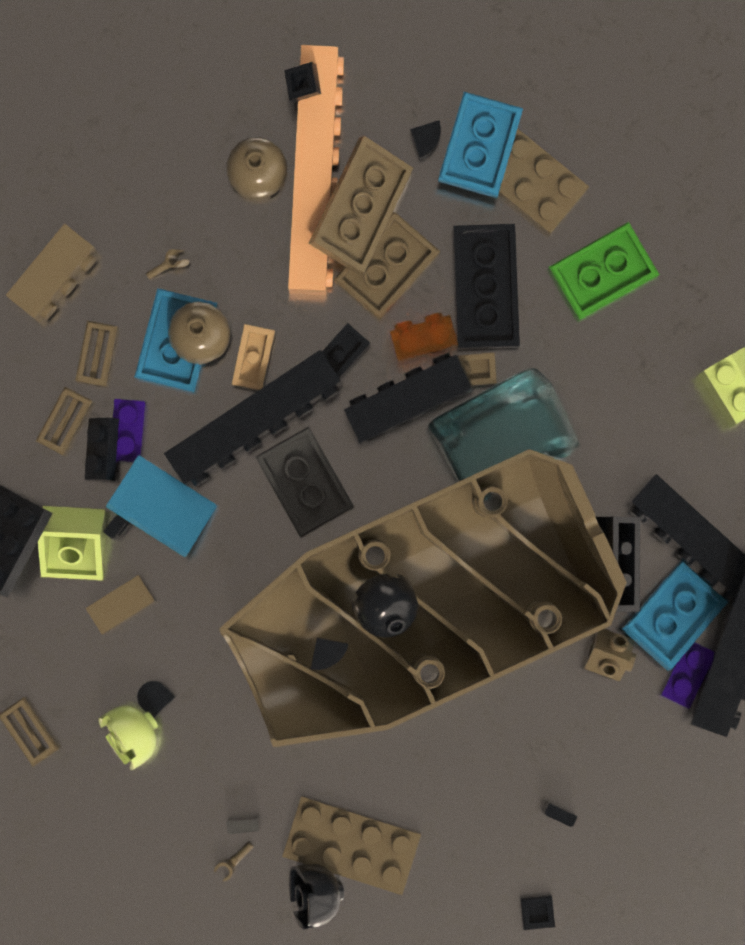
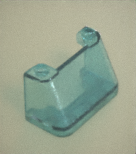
M535 368L519 372L439 415L428 425L457 482L528 449L542 454L546 452L550 456L563 458L571 454L574 448L580 446L552 383ZM492 493L486 494L483 501L488 499Z

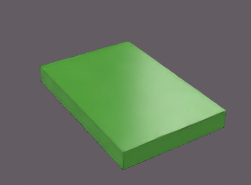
M629 222L548 267L578 321L660 275Z

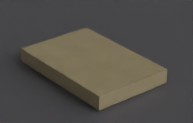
M394 211L365 273L358 275L344 267L333 281L380 321L440 254V250Z

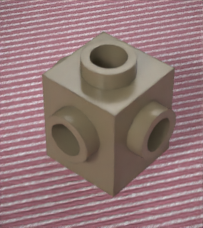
M607 629L598 631L589 647L584 669L620 682L625 670L630 672L635 663L637 654L632 653L634 640Z

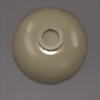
M261 137L247 138L239 142L231 150L226 163L227 177L231 186L240 196L250 200H266L270 198L271 195L284 186L287 178V161L282 150L272 141Z
M193 302L182 306L173 315L168 329L170 345L176 354L188 363L199 365L206 364L222 356L229 345L231 334L228 320L221 310L210 303Z

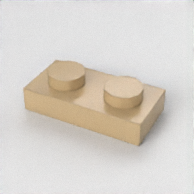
M244 324L232 386L255 391L264 387L275 330Z

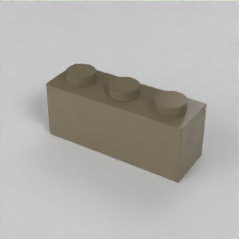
M64 223L8 291L6 296L38 323L43 318L45 320L49 319L57 309L55 303L62 295L67 296L77 284L75 279L82 270L87 272L96 261V249Z

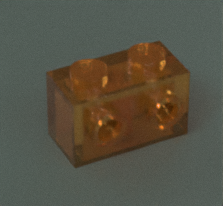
M439 312L424 317L425 322L413 325L412 321H405L394 325L395 330L390 331L389 337L397 366L457 350L458 341L451 316H443Z

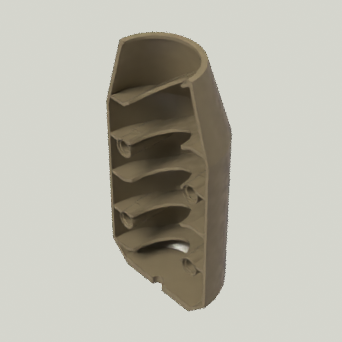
M528 449L306 552L221 626L219 630L229 644L249 684L266 724L273 747L391 729L605 629L612 624L627 582L605 534L596 520L593 508L573 465ZM489 492L497 494L499 498L498 507L494 511L486 509L483 503L485 495ZM374 546L380 547L384 552V559L377 565H372L366 560V552ZM380 574H387L389 578H398L397 574L403 575L410 581L418 601L415 621L406 631L394 637L381 638L367 632L358 622L352 608V601L355 603L358 597L356 594L358 588L368 579ZM543 610H551V624L548 627H541L538 623V615ZM317 637L348 643L346 653L335 665L322 670L310 669ZM432 664L437 667L438 674L434 680L425 681L421 678L420 672L425 665Z

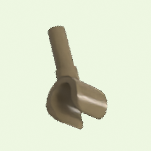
M169 250L166 253L165 261L146 273L147 277L152 279L169 268L186 267L189 264V259L177 260L178 255L184 250Z
M247 842L230 859L221 860L214 868V873L220 866H226L229 869V874L222 881L229 880L235 873V866L254 847Z

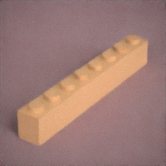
M301 45L300 65L309 62L317 65L321 94L298 101L288 283L289 294L326 296V288L333 286V269H328L329 256L310 245L309 241L338 183V178L332 177L333 166H339L340 148L334 147V136H340L341 117H335L336 105L342 106L343 87H337V76H343L344 57H338V47Z

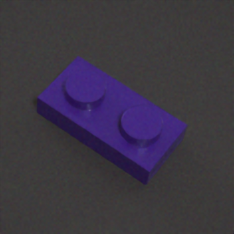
M114 399L113 418L119 419L116 462L134 463L138 455L142 457L146 401Z
M694 642L671 669L659 695L690 709L715 652Z

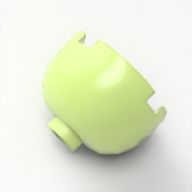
M126 705L116 707L98 718L101 728L107 725L110 733L105 737L110 746L124 764L131 762V770H134L152 756L157 745V736L154 730L158 728V725L149 712L143 714L138 708Z

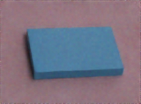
M464 92L438 181L497 198L523 108Z
M157 288L134 377L195 393L202 365L188 363L176 354L170 345L168 337L169 323L175 312L185 304L204 302L210 303L216 308L218 304Z
M138 455L105 507L186 557L218 505Z
M681 560L640 606V612H635L621 629L661 666L670 671L726 606L728 601Z

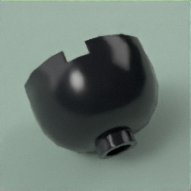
M380 574L368 579L356 591L358 597L355 603L352 601V608L356 618L363 629L376 637L388 638L399 635L411 627L416 619L418 610L417 597L410 581L403 575L397 574L398 578H389L387 574Z
M319 864L294 866L295 870H291L289 874L290 901H296L299 909L298 912H293L299 927L306 930L329 923L335 918L340 908V900L344 899V888L341 881H337L330 870Z

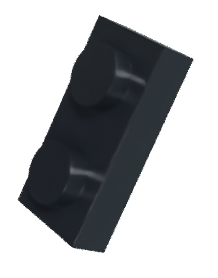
M347 323L322 352L339 378H341L371 343Z
M89 418L84 480L115 481L119 419Z

